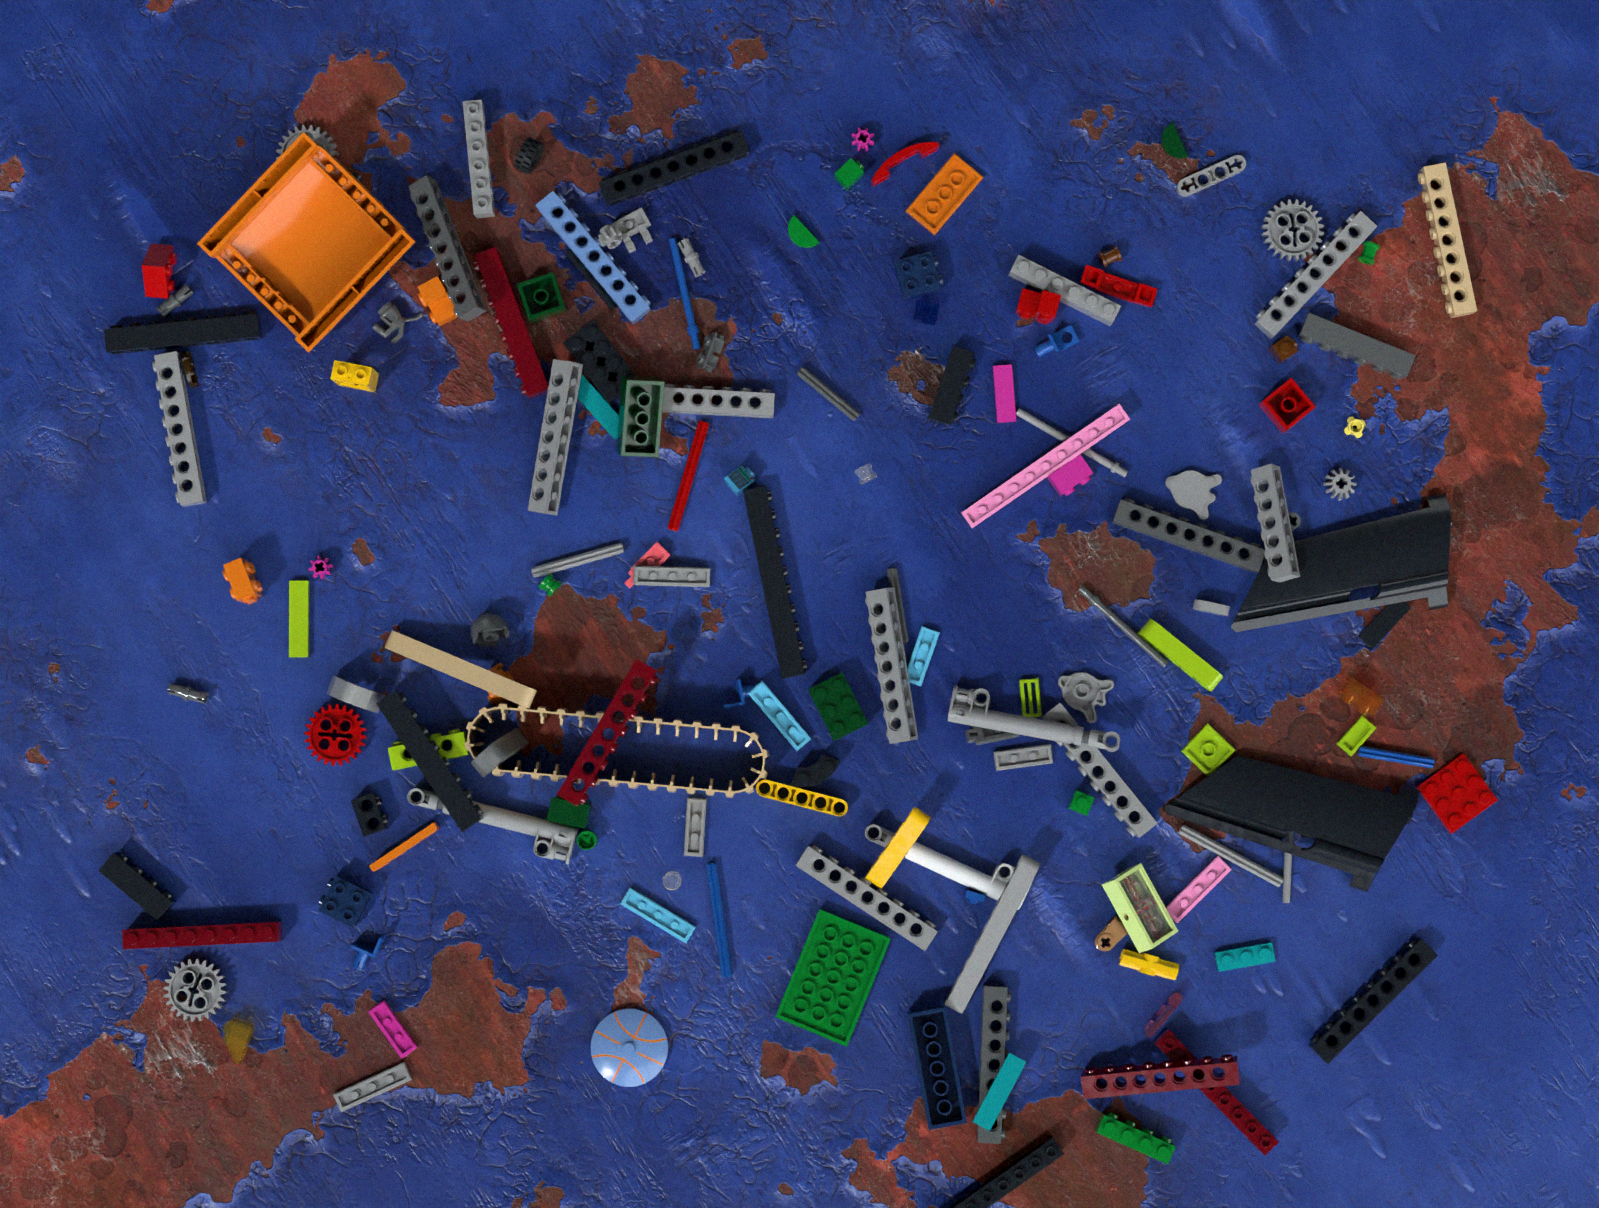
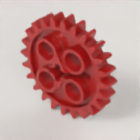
M331 704L328 705V710L321 707L322 713L320 714L315 711L316 718L309 717L312 724L305 725L310 729L304 732L305 735H309V738L304 740V742H310L311 744L307 747V750L313 749L314 751L311 756L319 755L317 761L320 762L324 759V765H327L329 761H331L332 766H335L337 761L340 766H343L344 760L347 763H351L350 757L357 759L355 753H362L359 747L366 746L362 739H366L368 736L362 735V732L366 731L367 728H361L365 721H358L360 714L354 716V709L347 712L348 706L344 705L342 710L340 704H336L335 709H333ZM327 719L331 722L329 730H325L322 725ZM344 721H348L351 725L347 732L342 729ZM337 730V733L352 734L353 737H337L335 741V737L319 736V733H335ZM324 739H328L330 742V746L326 750L321 747V742ZM343 740H347L349 743V748L346 751H343L340 747Z

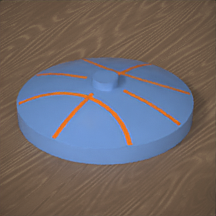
M625 1008L610 1013L598 1024L591 1039V1056L596 1069L605 1079L619 1086L634 1087L649 1082L661 1071L668 1055V1039L663 1026L654 1016L640 1009Z

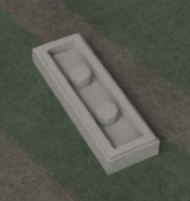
M1051 744L993 752L996 771L1053 763Z
M687 798L684 856L703 857L707 799Z

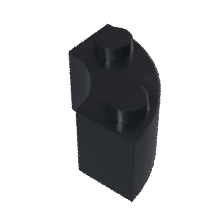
M821 755L818 762L806 768L797 767L791 785L810 787L822 783L834 773L840 760Z

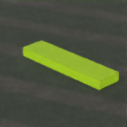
M289 581L290 658L309 657V581Z

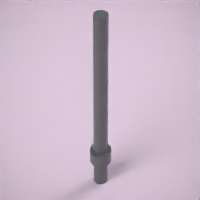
M1084 585L1079 588L1078 591L1089 600L1088 603L1092 607L1098 608L1163 668L1167 665L1168 661L1103 604L1099 596L1093 595Z

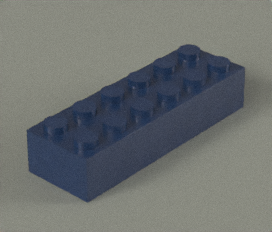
M946 1006L907 1012L928 1129L933 1130L967 1123Z

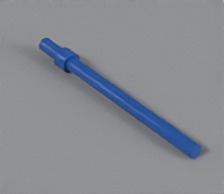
M671 238L669 243L688 323L687 332L688 336H691L693 350L701 348L698 337L699 329L694 320L676 238Z

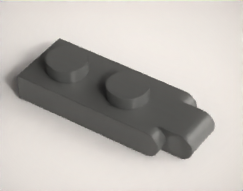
M975 726L965 731L967 743L975 742L976 745L1019 737V734Z

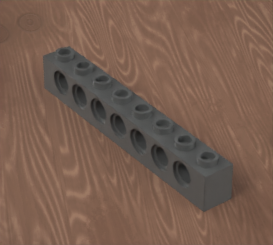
M426 175L408 186L411 192L410 197L416 205V213L423 224L422 229L429 239L428 245L434 252L435 263L440 268L442 274L441 279L448 289L447 295L454 305V313L458 318L469 322L487 310L436 179Z
M1128 498L1119 500L1111 522L1113 524L1253 573H1258L1264 558V549H1261L1262 545L1251 542L1250 545L1244 543V539L1233 536V538L1225 536L1226 533L1223 531L1215 530L1213 532L1207 530L1208 527L1203 524L1197 523L1195 526L1190 524L1188 519L1182 517L1175 519L1171 517V513L1165 511L1158 513L1153 511V507L1145 504L1142 507L1138 506L1134 500ZM1137 511L1139 513V520H1132L1130 512ZM1149 517L1157 519L1156 527H1151L1148 524ZM1168 523L1175 526L1176 530L1174 533L1167 531L1166 526ZM1185 530L1193 532L1194 537L1192 540L1185 537ZM1204 536L1211 538L1212 543L1210 546L1203 544ZM1222 542L1229 544V552L1221 550ZM1240 549H1245L1248 552L1246 559L1239 556Z
M983 985L978 1109L989 1090V1080L995 1079L1008 1054V1049H1005V1041H1009V1029H1006V1022L1010 1021V1010H1007V1002L1011 1000V991L1007 990V986ZM995 1000H999L1002 1004L1001 1008L997 1011L991 1008V1004ZM993 1020L1000 1021L1001 1026L999 1029H991L990 1024ZM997 1039L1000 1042L999 1048L991 1049L989 1046L990 1042ZM997 1059L999 1066L996 1069L989 1068L990 1060ZM1002 1107L996 1118L997 1123L990 1131L977 1125L976 1140L978 1143L1001 1144V1139H1005V1127H1002V1119L1006 1118L1005 1107Z

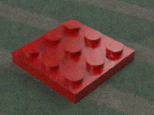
M1464 753L1416 786L1450 834L1498 801Z

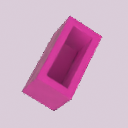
M1080 454L1047 478L1059 496L1063 494L1068 496L1075 491L1074 487L1080 483L1083 486L1090 481V476L1093 472Z

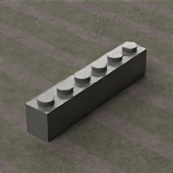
M1311 313L1305 316L1297 336L1306 344L1312 345L1314 343L1319 345V349L1323 351H1334L1341 358L1347 359L1349 357L1354 359V362L1358 365H1369L1372 367V370L1383 373V371L1389 373L1390 377L1396 380H1401L1408 376L1416 356Z

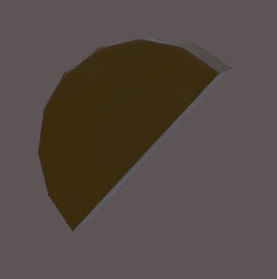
M191 351L182 352V363L188 383L191 388H196L199 386Z

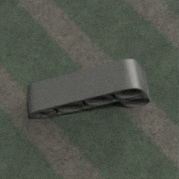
M516 728L495 740L471 764L484 778L499 764L519 753L530 742Z

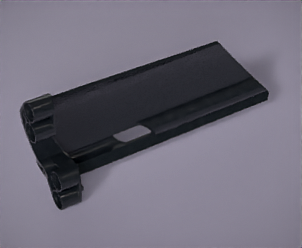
M1446 493L1426 496L1429 508L1294 541L1300 577L1283 582L1272 581L1267 572L1269 567L1268 561L1265 558L1231 628L1235 632L1422 598H1427L1428 610L1448 607L1446 587L1448 585L1452 519ZM1373 585L1379 587V591L1374 597L1355 601L1349 600V594L1354 589Z
M1236 756L1164 808L1167 815L1351 873L1353 876L1349 887L1368 892L1374 875L1381 867L1405 825H1409L1417 805L1419 790L1400 784L1399 793L1395 795ZM1294 832L1313 838L1314 844L1308 848H1303L1285 842L1282 838L1285 834Z

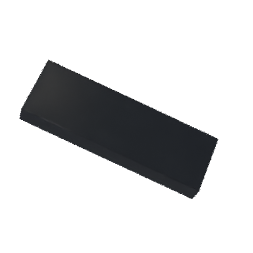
M1406 602L1386 605L1357 637L1372 650L1411 607Z

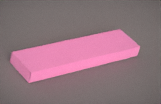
M1217 855L1165 907L1170 917L1178 923L1232 869Z

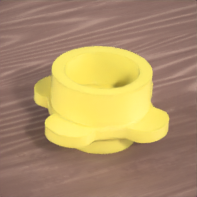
M1349 417L1344 433L1346 435H1355L1356 438L1362 437V431L1366 425L1365 421Z

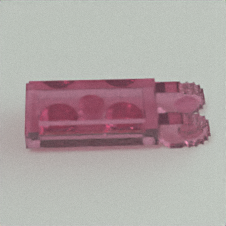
M1176 992L1168 998L1167 1007L1163 1005L1156 1012L1158 1017L1154 1022L1150 1020L1144 1026L1146 1031L1143 1034L1151 1038L1180 1005L1183 995Z

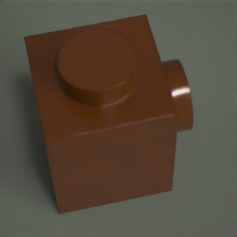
M1287 335L1268 350L1276 362L1281 364L1298 352V345L1293 338H1289Z

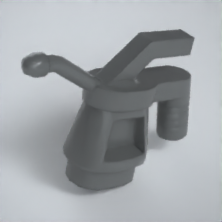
M390 301L378 310L380 319L389 325L390 328L386 330L376 323L372 329L384 338H387L399 328V334L391 340L395 344L404 336L405 322L418 320L423 317V313H419L416 317L405 319L400 314L397 306L393 305Z

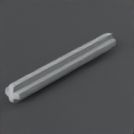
M617 543L532 567L531 572L534 578L624 553V547L622 543Z

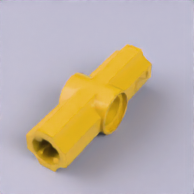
M1122 949L1118 965L1132 968L1151 976L1157 975L1176 980L1179 971V964L1162 960L1154 955L1140 954L1127 949Z

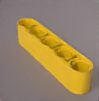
M761 780L756 785V791L760 796L835 816H843L848 810V805L844 800L770 780ZM764 782L770 785V791L766 794L761 793L759 790L760 784ZM782 787L787 788L789 791V795L785 799L778 796V790ZM804 792L807 794L808 799L805 803H799L796 800L798 793ZM818 797H823L826 800L825 807H816L815 800ZM842 802L845 809L842 813L834 811L835 803Z
M914 806L875 861L865 879L882 889L922 833L931 816Z

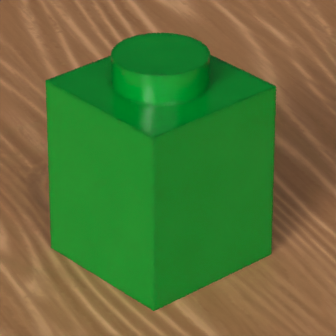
M851 158L834 173V178L848 191L864 176V167L858 160L854 161Z
M1074 790L1067 808L1087 816L1094 797Z

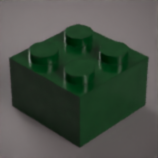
M554 272L517 284L530 323L567 312Z
M558 795L551 797L547 821L585 829L588 827L592 805H589L588 800H586L583 805L580 803L579 806H575Z

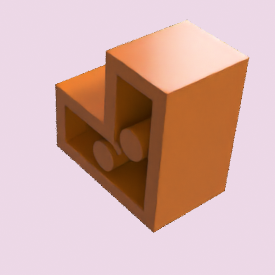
M438 276L417 287L420 291L417 293L420 301L431 310L428 314L433 323L437 322L439 326H442L457 318L453 310L454 305Z

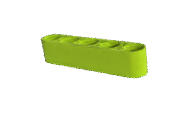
M1151 618L1138 632L1139 636L1208 691L1212 692L1223 678L1217 670Z

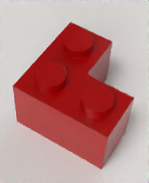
M150 244L142 263L145 297L168 299L171 291H174L175 281L172 280L171 276L173 265L177 263V253H174L173 245Z
M1022 288L1015 313L1019 314L1020 318L1029 320L1031 317L1037 319L1038 323L1048 325V322L1052 323L1056 316L1061 295L1045 290L1039 293Z

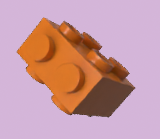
M239 558L224 564L225 570L222 573L225 580L230 582L232 588H229L232 598L239 602L247 603V605L257 602L258 597L262 596L261 591L263 588L260 581L255 579L254 573H256L253 563Z

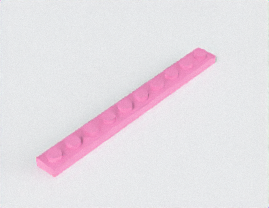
M1118 404L961 512L970 527L974 528L1128 422L1130 418L1121 405Z

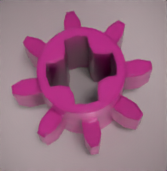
M858 128L857 134L852 133V138L856 139L852 142V146L857 145L858 151L865 149L867 152L868 145H874V142L870 140L874 137V133L869 134L868 128L865 130ZM860 136H862L864 139L866 138L865 143H863V141L860 140Z
M317 556V561H310L313 565L308 570L314 571V578L320 575V578L324 580V575H332L329 570L334 566L328 565L329 558L326 557L322 561L321 556ZM319 564L323 565L324 571H319L317 566Z

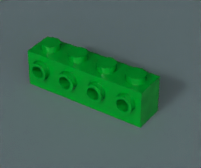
M1109 1111L1107 1114L1101 1113L1094 1129L1096 1133L1169 1164L1176 1147L1172 1143V1139L1163 1135L1159 1138L1154 1135V1131L1145 1127L1141 1130L1136 1127V1123L1127 1119L1123 1122L1118 1119V1115Z

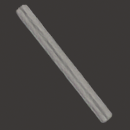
M1186 825L1180 827L1178 832L1180 835L1277 887L1281 886L1283 877Z

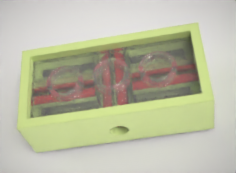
M1141 863L1127 868L1102 884L1139 953L1153 949L1178 932Z

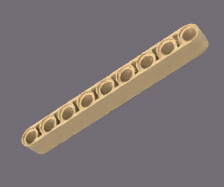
M391 630L384 647L526 708H530L537 690Z

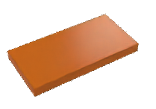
M954 153L905 212L935 236L981 182L983 176Z

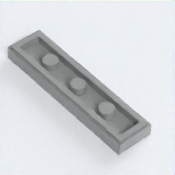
M633 566V585L710 587V568Z
M402 1062L333 1094L340 1112H343L412 1080L406 1063Z

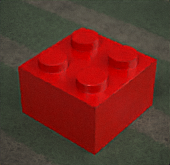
M1292 377L1258 404L1282 434L1316 407Z

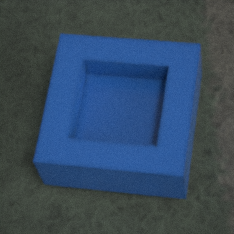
M967 889L964 897L968 898L967 902L976 905L979 902L984 903L986 896Z

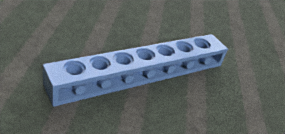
M552 191L535 205L537 210L634 325L651 311L649 307L651 303L644 295L640 296L637 293L638 287L632 280L630 282L627 281L624 277L627 275L620 266L616 267L613 264L614 258L608 251L606 253L603 252L600 248L602 245L599 240L589 235L590 229L584 222L579 223L576 219L578 217L576 212L564 205L566 200L560 193L556 195ZM561 209L564 212L561 217H555L553 215L554 211ZM568 224L576 226L572 232L566 231L565 228ZM585 238L588 242L585 246H579L577 244L578 240ZM592 253L600 255L596 261L590 260L589 257ZM609 267L612 269V272L605 276L601 273L602 269ZM616 282H622L624 284V287L621 290H615L613 288ZM629 296L636 298L635 303L632 305L626 303V299Z

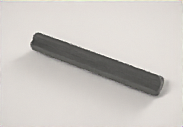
M805 367L800 368L797 375L851 420L855 421L859 417V411Z
M897 568L887 569L889 588H895L903 643H906L909 639Z

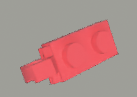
M656 542L633 566H661L671 555ZM633 566L628 572L631 577L624 583L629 589L633 586Z

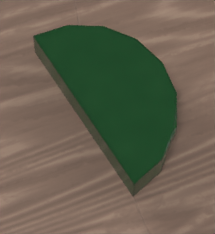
M1172 122L1162 133V149L1168 156L1170 155L1173 158L1180 160L1188 158V154Z

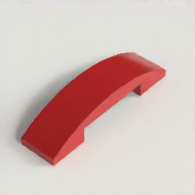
M924 142L898 151L877 170L871 182L872 186L874 187L890 178L888 170L917 153L923 159L939 150L940 145L938 142Z
M1085 265L1080 284L1098 292L1147 307L1153 306L1158 290L1142 283L1137 284L1105 273L1104 270Z

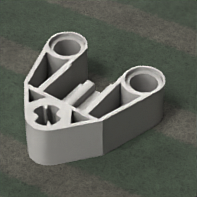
M333 675L326 692L334 698L378 713L380 710L376 703L385 697L381 693L360 687Z

